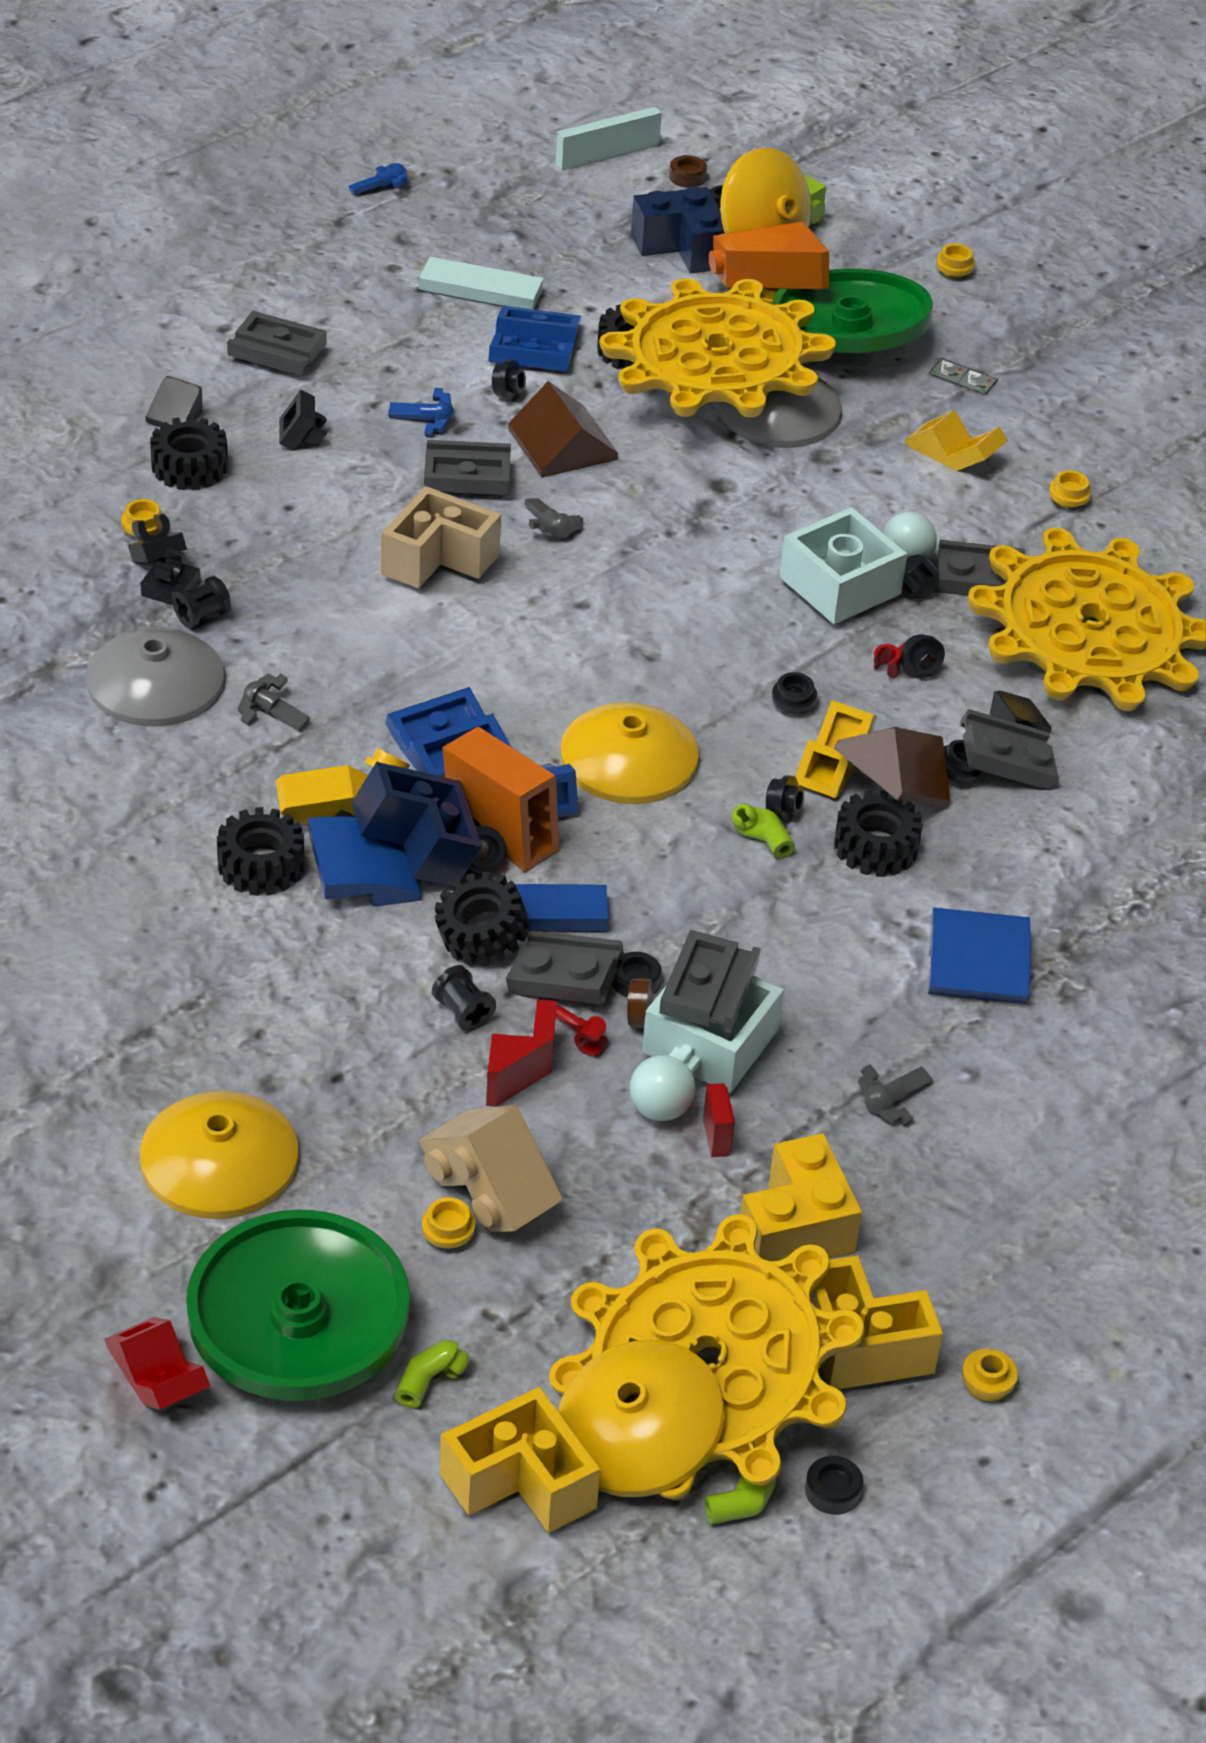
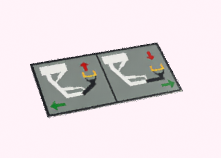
M941 358L928 373L984 395L987 394L998 380V378Z

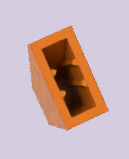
M803 221L713 235L714 250L709 252V265L711 272L716 274L726 287H733L737 281L742 279H754L762 283L763 288H829V251Z
M480 727L474 728L442 747L445 777L461 781L471 815L481 826L492 827L501 834L506 845V855L519 869L525 872L559 851L556 775Z

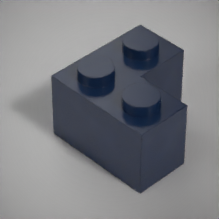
M688 187L685 190L667 192L652 191L648 194L633 196L631 236L641 256L679 252L690 274L711 271L709 252L714 250L713 235L725 234L721 220V211L708 187Z
M376 762L351 802L360 835L376 841L383 840L403 845L414 879L427 883L451 886V883L457 879L461 880L482 848L461 781Z

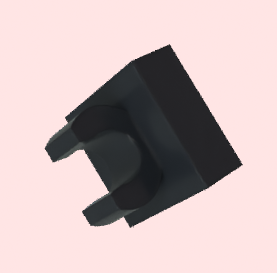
M300 389L279 418V444L293 451L302 439L311 445L319 446L327 435V431L321 429L327 422V418L315 412V396Z
M162 513L153 515L156 530L152 534L147 532L143 520L133 521L132 531L136 538L141 541L128 545L132 562L148 563L166 557L165 551L167 548L180 552L187 550L183 533L169 532V520Z
M167 548L165 551L166 558L158 559L140 582L141 596L173 605V592L180 589L189 591L196 588L201 582L200 568L185 564L184 552Z

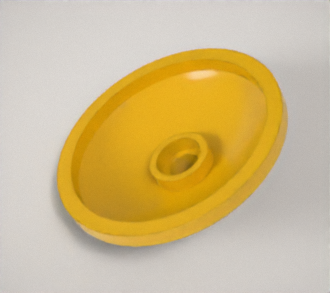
M758 148L743 154L733 164L727 174L721 194L720 211L724 232L726 234L801 221L809 228L811 219L810 191L803 172L788 154L774 148Z
M615 702L593 708L573 720L563 734L560 756L562 765L570 764L574 768L577 786L584 791L611 802L643 804L663 800L682 790L696 773L699 749L691 730L669 712L644 703Z
M233 1091L199 1093L171 1104L152 1120L143 1135L140 1145L142 1175L153 1194L163 1203L179 1212L210 1219L238 1217L257 1211L270 1204L291 1183L296 1173L299 1157L296 1133L284 1114L270 1103L258 1097Z
M661 1340L626 1342L595 1356L572 1378L561 1398L558 1408L562 1418L601 1469L599 1491L620 1497L655 1495L685 1482L712 1455L720 1440L725 1420L722 1391L710 1367L689 1349ZM640 1394L634 1402H624L629 1396Z

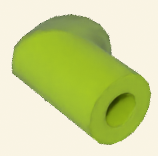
M747 803L736 806L732 811L731 820L735 829L743 836L766 842L776 858H786L795 850V843L774 812L764 808L753 807Z
M441 1340L410 1359L396 1389V1401L408 1408L419 1407L431 1379L440 1371H443L449 1378H456L457 1375H461L469 1363L468 1353L459 1349L458 1343L455 1341Z
M741 1476L734 1491L705 1496L704 1507L709 1524L713 1525L759 1514L764 1509L775 1489L776 1479L770 1485L756 1486Z

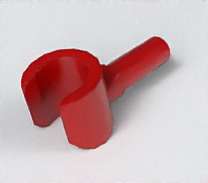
M904 643L898 648L892 644L879 645L874 651L873 668L878 669L881 664L887 663V675L893 678L898 676L900 672L901 649Z
M557 1004L556 1018L577 1032L574 1036L577 1048L588 1056H597L608 1043L606 1036H603V1033L606 1031L604 1019L600 1016H592L586 1021Z

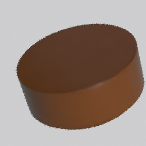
M682 155L670 162L669 179L675 185L688 188L698 187L705 183L707 164L702 159L692 155Z
M633 978L629 983L627 1020L631 1028L644 1029L646 1010L653 1002L652 979Z

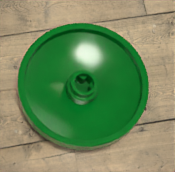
M829 270V288H780L772 301V305L785 304L793 300H805L812 303L814 315L809 324L800 329L806 333L826 334L833 337L836 342L834 352L840 353L874 352L907 344L924 334L932 322L933 302L931 295L923 286L904 276L879 270Z
M284 1210L244 1221L225 1232L206 1249L194 1267L187 1288L188 1327L194 1346L201 1358L216 1374L230 1384L249 1393L270 1399L285 1401L315 1400L340 1394L357 1387L378 1373L391 1360L401 1345L407 1330L410 1292L408 1279L400 1259L379 1235L366 1226L341 1215L324 1211Z

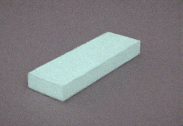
M651 107L557 131L556 165L561 170L658 146L660 143L662 113L656 107Z
M429 257L419 277V290L500 306L534 309L543 291L544 278Z

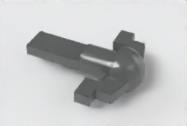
M539 498L525 499L524 505L541 518L529 520L528 525L532 529H539L543 533H550L553 537L559 539L566 538L573 531L582 529L583 518L580 515L569 516L565 513L559 514Z
M268 673L259 680L249 683L244 689L243 697L238 706V712L243 714L241 721L248 726L257 717V712L252 710L256 706H259L299 732L310 721V717L268 691L272 686L280 691L288 682V678L281 673L277 677Z
M869 1064L860 1071L863 1076L859 1078L858 1084L863 1092L865 1105L871 1112L879 1114L890 1124L900 1121L903 1126H906L914 1118L905 1107L896 1110L892 1104L931 1084L933 1079L921 1066L885 1085L876 1084L874 1081L880 1075Z

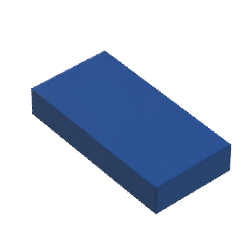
M515 884L520 892L529 919V928L526 931H608L609 917L606 885Z

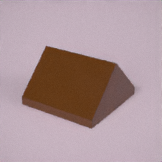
M549 381L508 423L509 432L541 478L618 460V452L585 406Z
M891 727L841 739L834 746L836 751L895 799L945 809L948 806L950 793L943 737Z

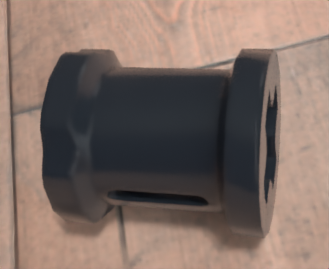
M215 575L206 578L201 586L189 591L180 589L172 594L174 611L180 622L188 629L197 626L202 618L216 612L222 615L231 610L229 592L222 580Z
M456 965L446 969L432 986V996L442 1005H447L455 1014V1022L461 1030L474 1031L482 1027L489 1021L496 1010V1000L488 992H482L473 983V975L463 965Z

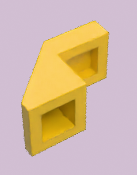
M956 410L927 421L905 439L909 448L956 471L986 460L1008 441L1000 427L971 438Z
M831 700L817 741L808 739L795 775L798 785L838 799L857 767L836 751L834 746L838 740L872 732L877 716Z
M349 765L281 775L276 780L280 814L285 816L288 813L293 817L294 821L308 827V818L334 817L341 809L355 816L351 802L368 775Z

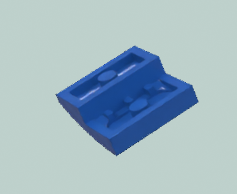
M503 305L497 316L496 332L489 346L488 361L504 363L505 360L510 359L516 360L520 366L568 372L577 343L581 315Z
M470 687L388 713L385 722L399 748L417 771L445 777L442 747L476 727L482 728L511 747L494 714H484Z
M356 817L308 818V833L325 899L370 894L373 907L421 901L418 881L413 878L403 845L383 840L376 841L369 837L361 836Z
M933 907L929 947L928 994L1026 1004L1029 998L1030 917Z

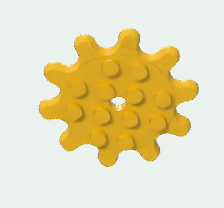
M681 278L672 283L671 292L673 299L668 302L651 303L640 298L627 299L621 303L620 312L625 322L633 325L635 328L624 332H608L602 335L599 340L600 347L606 357L634 362V364L620 370L618 373V381L624 392L638 394L647 390L662 389L672 393L670 396L671 406L675 414L681 417L695 415L703 404L726 402L733 405L742 416L752 418L762 413L766 405V396L770 391H786L798 396L809 395L817 385L818 376L814 371L805 368L801 364L810 361H825L831 357L836 347L833 337L826 334L806 333L800 329L809 324L814 315L812 303L805 300H793L780 305L764 302L760 298L763 293V285L754 279L739 280L733 285L732 289L724 293H710L705 291L698 281Z
M1057 527L1048 528L1044 531L1042 541L1045 552L1041 555L1028 556L1006 545H998L991 549L989 553L990 567L1006 583L1001 586L977 585L972 587L968 594L970 609L977 615L996 619L1006 627L1005 630L995 633L989 639L988 648L991 658L1001 664L1022 660L1037 664L1046 672L1043 684L1046 695L1051 699L1063 701L1077 687L1088 685L1104 690L1111 697L1114 705L1120 710L1133 711L1144 701L1146 694L1142 686L1143 681H1159L1176 691H1187L1196 684L1199 678V671L1197 667L1181 655L1179 650L1206 648V620L1187 616L1178 608L1177 604L1186 600L1194 590V582L1187 575L1179 572H1170L1158 576L1146 573L1137 564L1140 554L1139 546L1130 539H1112L1105 550L1093 552L1081 548L1070 532ZM1091 617H1094L1097 620H1099L1097 622L1088 620L1086 624L1083 622L1084 619H1088Z
M743 1214L731 1215L725 1218L720 1223L712 1244L699 1252L681 1250L675 1244L669 1232L654 1228L642 1233L635 1242L634 1250L640 1263V1271L632 1283L625 1287L612 1288L602 1283L588 1282L579 1286L573 1292L571 1307L575 1315L595 1327V1340L592 1346L585 1352L566 1356L556 1361L550 1369L549 1380L553 1389L563 1395L572 1378L587 1362L605 1350L626 1342L637 1340L667 1341L685 1347L695 1354L707 1347L718 1348L721 1350V1354L718 1357L719 1363L717 1365L711 1363L708 1366L715 1375L722 1391L725 1420L720 1440L712 1455L702 1467L713 1461L730 1460L737 1465L740 1474L746 1481L756 1486H766L775 1481L781 1468L780 1455L774 1441L779 1432L790 1424L800 1422L829 1429L839 1425L843 1420L847 1410L846 1399L841 1391L827 1385L820 1379L819 1368L827 1358L838 1353L854 1350L859 1346L864 1336L865 1326L862 1318L856 1312L851 1310L822 1311L815 1308L811 1303V1293L825 1279L830 1266L828 1254L818 1245L809 1244L801 1246L782 1260H764L755 1251L758 1232L756 1224L749 1216ZM640 1394L631 1395L624 1402H634ZM699 1470L685 1482L658 1494L670 1500L685 1498L689 1494Z

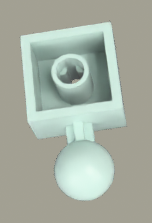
M850 507L784 536L779 577L830 622L836 624L900 595L907 557L923 555L930 558L937 543L936 530L932 522L923 514L905 511L893 516L886 523L883 532H881L858 511Z
M753 976L731 1033L723 1031L724 1025L710 1022L708 1027L660 1014V1000L665 990L664 988L648 1007L645 1014L642 1052L652 1057L644 1060L637 1066L630 1080V1096L636 1109L647 1118L656 1121H669L678 1118L689 1109L695 1096L694 1077L709 1084L725 1083V1087H728V1092L731 1094L779 1030L784 995L783 988Z

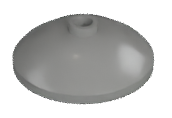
M818 377L817 385L813 392L806 396H798L786 391L768 392L766 405L762 413L757 417H744L733 405L726 402H719L718 410L727 427L742 438L765 446L792 448L810 445L829 436L839 423L841 403L835 391Z
M164 627L141 628L113 638L96 651L87 666L86 684L94 704L107 715L134 725L165 726L187 721L210 708L222 692L224 668L217 652L205 641L192 634Z

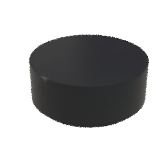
M644 952L624 953L623 960H619L617 963L618 971L612 982L615 991L628 998L630 981L633 978L652 979L654 995L661 983L662 969L658 960Z
M825 1456L819 1458L808 1469L805 1483L806 1497L811 1505L821 1512L832 1515L847 1513L853 1510L861 1499L864 1482L863 1475L855 1463L844 1457Z

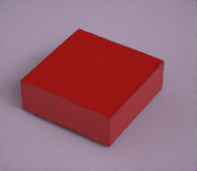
M725 1083L707 1084L703 1122L711 1157L729 1156V1152L732 1151L735 1119L728 1087H725Z

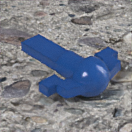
M392 163L386 167H376V176L348 185L349 191L356 195L378 186L382 188L392 184L395 188L402 187L403 183L408 182L407 170L400 163Z
M434 388L433 401H439L438 404L391 402L388 417L433 420L435 423H426L424 431L425 437H433L434 432L443 433L448 423L452 421L454 408L450 393H444L443 388Z

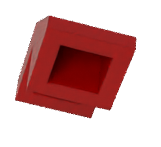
M537 999L533 1037L492 1033L487 1072L486 1106L497 1107L551 1073L557 1001Z
M152 1317L104 1339L109 1352L145 1406L161 1410L211 1387L203 1365L185 1360L172 1323L168 1319Z

